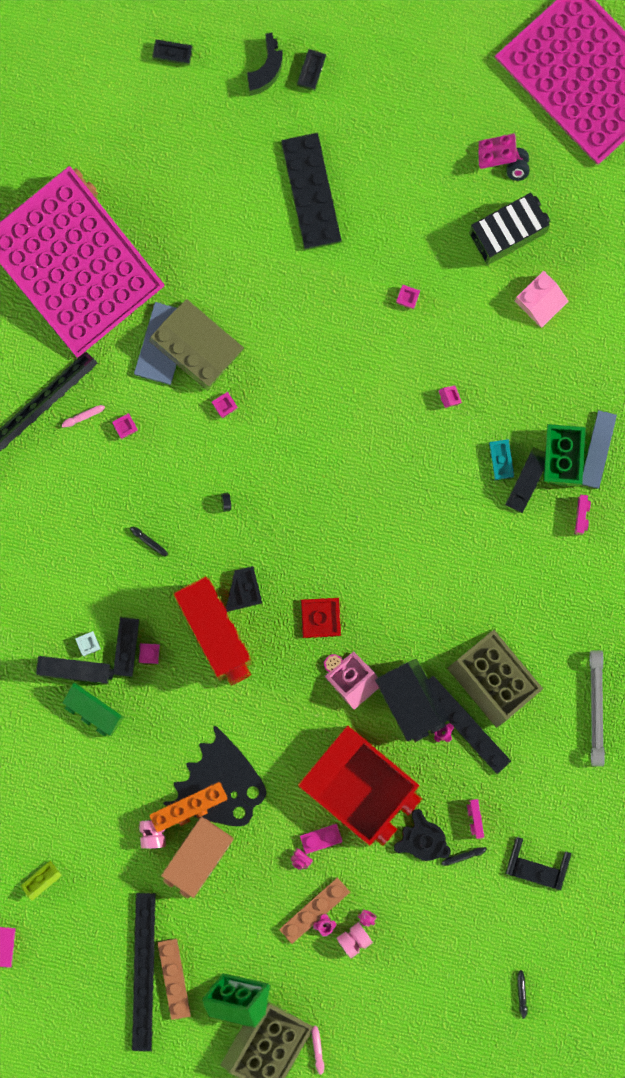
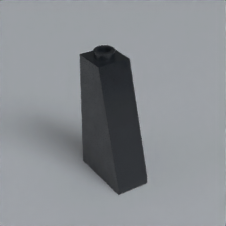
M38 656L36 675L46 678L109 684V680H113L114 669H111L110 664Z

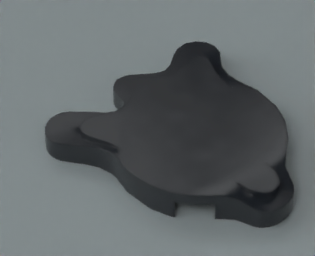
M415 809L412 812L414 827L405 826L403 828V839L394 845V851L396 853H410L422 861L449 857L451 849L447 845L443 830L436 824L428 822L420 809Z

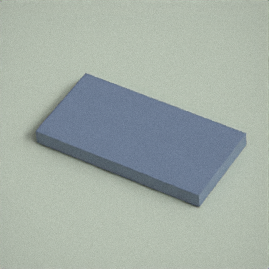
M155 302L134 375L171 385L177 365L149 341L154 332L177 308Z

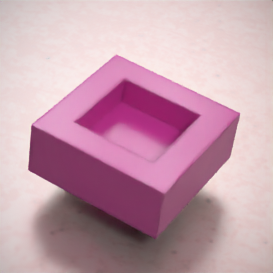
M402 284L396 304L414 310L420 290Z
M455 385L438 390L445 408L462 403Z
M228 392L212 401L213 406L222 419L238 409Z
M129 413L112 422L121 440L138 431Z
M140 643L139 663L159 664L160 645Z

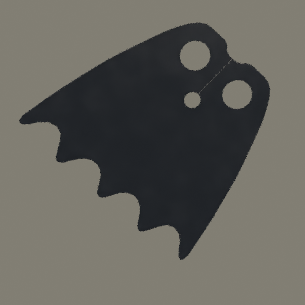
M214 726L215 742L199 744L203 754L201 761L187 763L190 778L184 782H174L178 798L174 801H166L163 804L169 806L220 782L227 800L207 809L208 813L201 817L224 825L245 826L253 817V807L260 805L266 797V788L245 756L218 727ZM254 786L258 788L259 795L257 798L251 799L247 796L249 787ZM237 792V798H232L231 793ZM243 807L246 811L245 817L242 819L235 818L233 814L234 809Z

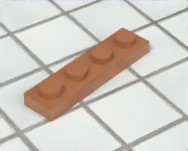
M337 877L279 930L293 944L315 922L320 920L322 914H327L350 891Z
M171 939L158 942L171 1020L191 1017L178 940Z

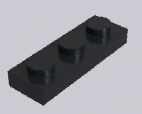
M120 617L113 675L133 677L139 619Z

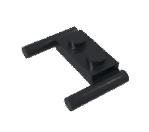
M516 836L505 874L561 891L572 853L564 851L558 870L519 858L524 838Z

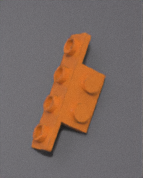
M218 782L150 814V818L157 832L179 823V826L191 822L189 818L194 815L199 818L207 814V809L226 801L227 796L221 783Z

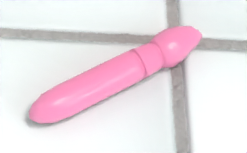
M98 405L73 418H68L62 423V427L74 426L75 423H79L102 412L105 406Z
M314 1026L312 1028V1040L316 1060L315 1065L318 1073L321 1075L324 1072V1062L322 1061L320 1033L318 1028Z

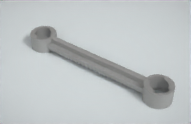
M602 650L590 651L592 767L604 766L605 763L603 747Z

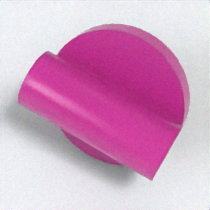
M299 848L294 851L291 857L292 865L299 870L307 869L313 862Z

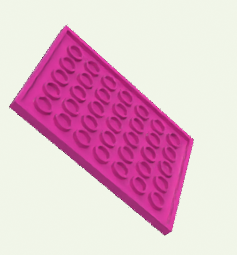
M556 0L495 55V59L578 146L599 165L625 141V31L596 0Z
M67 166L0 221V265L77 358L165 286L70 166Z

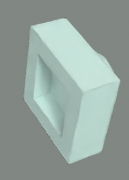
M93 631L75 639L83 657L101 650Z

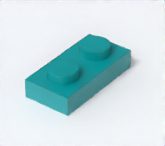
M509 440L489 442L495 480L514 478Z

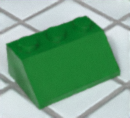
M547 424L544 482L560 486L579 487L582 485L586 427Z
M73 683L62 702L66 705L65 710L73 715L75 712L81 715L80 720L90 726L92 723L97 726L96 731L104 737L107 734L112 736L125 718L76 683Z
M222 973L202 998V1002L208 1016L211 1018L255 1028L266 1014L270 984Z

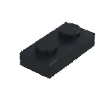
M156 39L152 58L154 60L190 66L193 45Z
M311 49L308 50L297 86L312 91L316 90L327 54Z

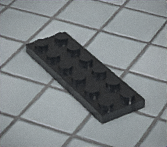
M318 133L281 140L304 249L309 250L342 243Z

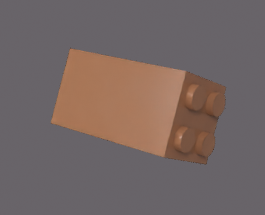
M201 817L161 875L164 877L163 882L170 887L177 886L181 889L179 893L189 899L191 896L194 898L235 838L206 818Z

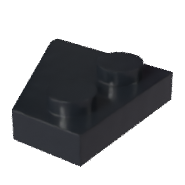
M254 566L235 570L226 612L262 604Z

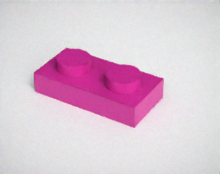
M580 494L578 497L575 535H583L584 531H588L589 520L586 519V512H590L591 506L588 495Z
M478 799L469 800L470 804L467 805L468 816H472L473 823L470 824L471 835H475L476 839L485 838Z
M337 824L300 836L306 854L343 842Z

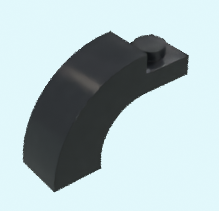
M273 32L265 33L267 60L265 64L256 71L247 72L250 96L260 94L270 88L280 75L283 65V50H278L277 38L273 39Z
M535 447L532 448L505 504L506 506L523 513L544 471L545 452Z

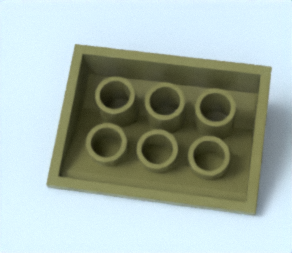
M187 299L161 324L149 341L207 391L244 349L243 346Z
M495 630L490 632L447 668L496 728L543 690L541 685Z
M268 1001L266 1014L255 1028L246 1025L242 1026L221 1066L238 1078H286L311 1034L313 1026Z

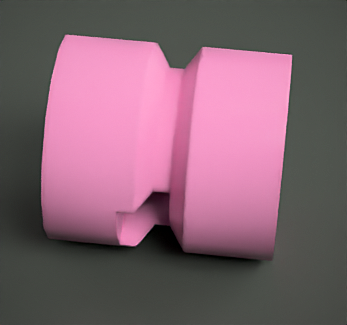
M139 821L140 832L143 834L140 838L141 849L166 847V839L162 835L165 829L157 832L152 821Z
M359 922L350 928L349 933L344 932L337 937V940L350 958L360 953V948L365 949L373 943Z

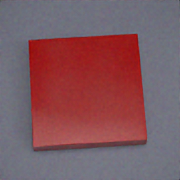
M339 598L301 600L303 638L341 636Z

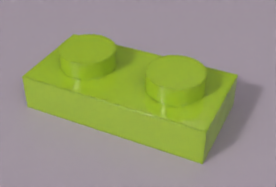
M50 860L24 882L21 887L28 898L33 901L62 875Z

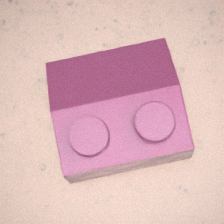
M545 271L530 283L515 300L541 328L569 302L559 286Z
M354 651L325 676L353 709H356L379 689L375 681L378 678L377 675Z

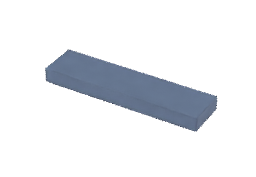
M600 410L597 412L583 469L582 485L596 489L600 487L617 417L615 414Z

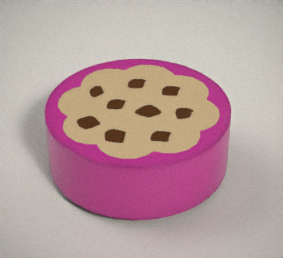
M336 654L329 655L325 659L324 667L330 672L342 663L343 660Z

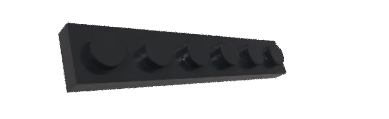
M432 676L429 682L449 718V723L453 725L496 774L501 772L511 760L441 683Z

